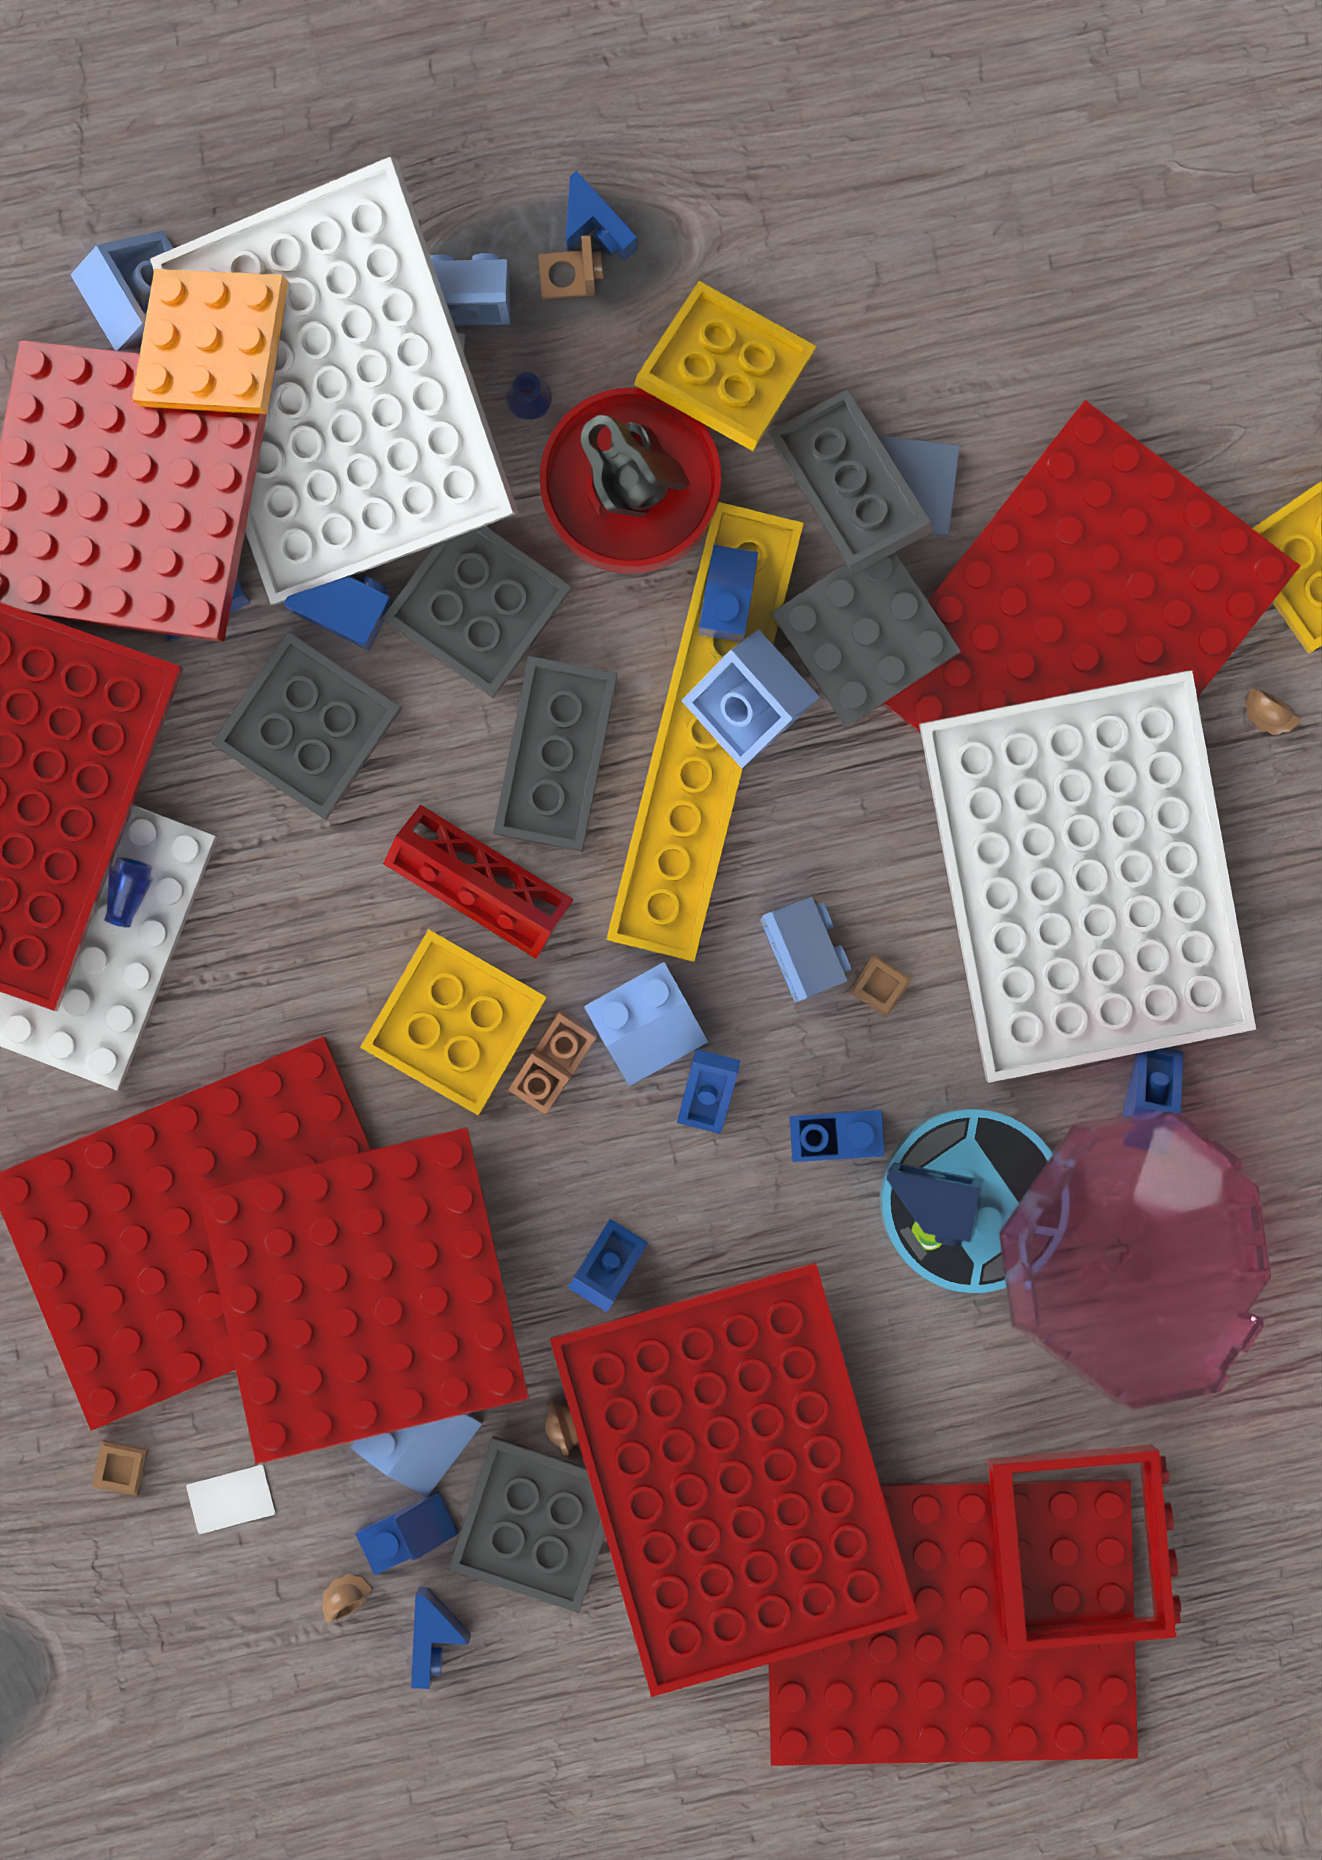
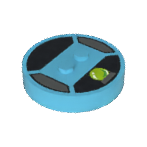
M959 1109L941 1113L927 1119L901 1140L893 1151L883 1174L880 1190V1209L890 1242L900 1257L915 1272L928 1281L949 1290L964 1293H985L1018 1283L1034 1272L1045 1261L1054 1248L1062 1230L1066 1209V1193L1061 1170L1055 1157L1034 1131L1014 1118L1001 1113L981 1109ZM893 1162L984 1180L975 1234L971 1242L963 1241L961 1246L945 1245L936 1242L935 1235L925 1234L886 1180L888 1170Z

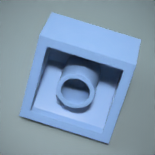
M164 231L96 245L71 274L115 351H122L142 345L154 274L150 258L174 249Z
M491 253L473 255L472 260H454L453 256L445 254L430 256L454 326L511 324L510 278L507 259H499L498 255Z
M758 629L732 648L682 699V702L735 762L743 768L790 727L820 697Z
M809 897L761 917L760 921L794 1003L847 981L844 972L851 970V967L841 944L833 947L827 930L833 928V924L824 903L816 905L813 897Z
M664 962L584 1006L629 1086L708 1043Z
M470 1413L355 1441L350 1448L386 1476L428 1497L483 1422Z

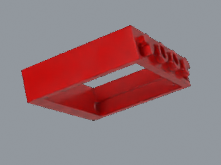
M1150 1444L987 1458L1003 1640L1009 1652L1177 1638L1175 1624L1181 1623L1180 1612H1182L1179 1595L1173 1596L1171 1577L1178 1576V1562L1175 1549H1168L1167 1531L1174 1529V1518L1171 1503H1164L1163 1484H1169L1170 1480L1169 1471L1166 1466V1456H1160V1451ZM1140 1463L1154 1616L1026 1627L1012 1474Z

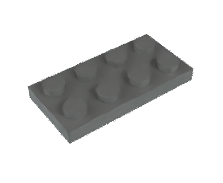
M848 389L768 431L771 442L852 575L934 531L927 514Z
M528 656L493 831L494 835L583 852L618 673Z

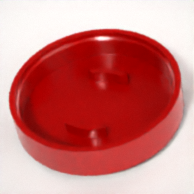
M616 388L603 391L583 400L566 413L557 423L548 438L541 458L540 492L550 525L561 542L577 557L597 568L623 574L646 573L677 562L694 549L709 530L720 499L721 466L715 443L703 423L641 388ZM598 415L621 420L624 425L634 422L650 427L656 434L665 453L677 460L688 477L689 486L684 490L668 488L666 496L659 503L649 507V513L641 518L609 512L596 492L593 482V467L582 447L581 432L588 421ZM604 427L598 433L597 442L603 451L611 449L612 435L610 429ZM639 434L633 435L632 437L642 446L643 443Z

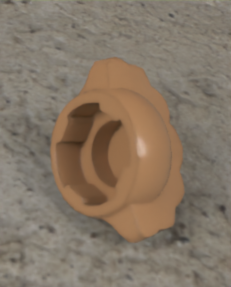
M1253 688L1250 690L1245 702L1247 716L1255 723L1258 730L1279 735L1282 732H1290L1300 723L1301 719L1294 713V710L1277 697L1265 691Z
M550 1400L547 1402L549 1413L545 1418V1432L551 1443L560 1447L563 1457L570 1456L573 1446L579 1443L569 1406L559 1405L554 1400Z
M351 1574L334 1579L330 1583L329 1588L323 1593L321 1608L327 1622L339 1620L356 1611L366 1602V1597L373 1591V1587L364 1577H356Z

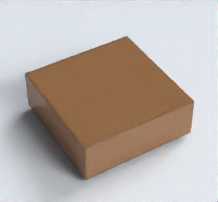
M873 954L849 990V993L887 1017L912 979Z
M103 1440L100 1445L92 1487L137 1496L140 1493L149 1449Z

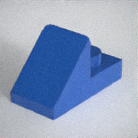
M576 170L569 180L566 225L567 251L582 240L581 236H586L595 229L596 232L593 236L598 244L609 255L616 252L625 261L637 250V236Z
M696 1049L677 1123L721 1134L741 1060Z
M609 1219L568 1288L607 1312L648 1242Z
M437 1492L358 1530L355 1535L374 1575H377L410 1558L413 1561L419 1559L456 1536L459 1532L440 1492Z
M419 1587L415 1595L411 1689H430L433 1676H441L443 1648L435 1647V1643L469 1644L471 1639L470 1632L429 1587Z

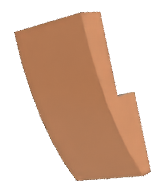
M561 1009L508 1091L546 1115L599 1034Z

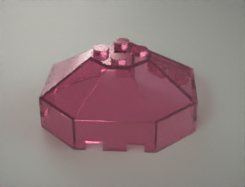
M1160 1110L1073 1125L999 1232L1012 1326L1108 1399L1131 1409L1221 1392L1231 1377L1226 1372L1240 1351L1247 1353L1264 1328L1263 1317L1247 1312L1271 1278L1259 1187L1238 1171L1242 1170L1241 1160L1219 1142L1212 1141L1195 1128L1196 1124L1181 1113ZM1117 1237L1118 1243L1126 1244L1127 1252L1120 1254V1262L1115 1263L1113 1257L1105 1255V1248L1112 1246V1238Z

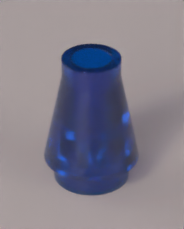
M529 372L518 375L510 385L507 393V403L510 410L519 418L533 420L543 416L548 411L552 401V394L548 384ZM523 388H536L530 395H524L520 392Z
M117 857L115 866L109 867L107 908L104 921L120 927H131L133 918L154 881L150 877L153 868L151 865L131 858Z

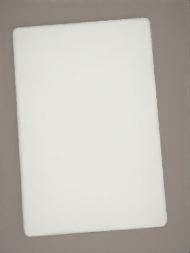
M263 1465L186 1485L198 1534L275 1514Z

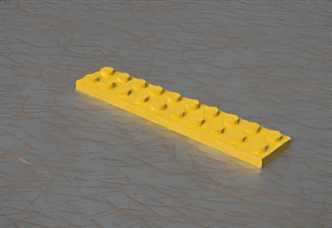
M718 502L715 515L710 523L606 941L691 962L695 961L743 769L682 702V699L732 648L741 643L698 635L713 545L758 552L744 640L759 629L774 644L778 625L772 618L771 613L784 604L804 524L802 522Z

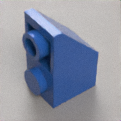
M872 1109L789 1116L792 1162L885 1156L882 1110Z

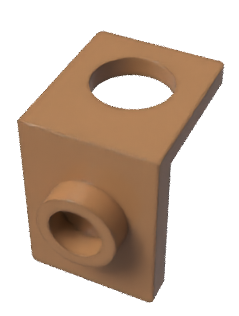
M590 235L581 236L582 250L538 255L541 297L543 300L595 296L594 280L603 279L601 251L592 252ZM558 263H567L575 270V279L567 287H557L549 279L551 268Z

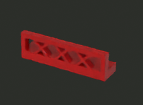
M421 804L395 836L383 862L388 868L535 959L538 958L554 929L574 900ZM421 823L436 832L439 840H426L415 833L414 830ZM454 851L470 853L475 856L477 864L463 863L457 859ZM503 874L513 880L515 888L500 886L495 882L493 875ZM542 898L557 908L550 917L534 907L532 899Z

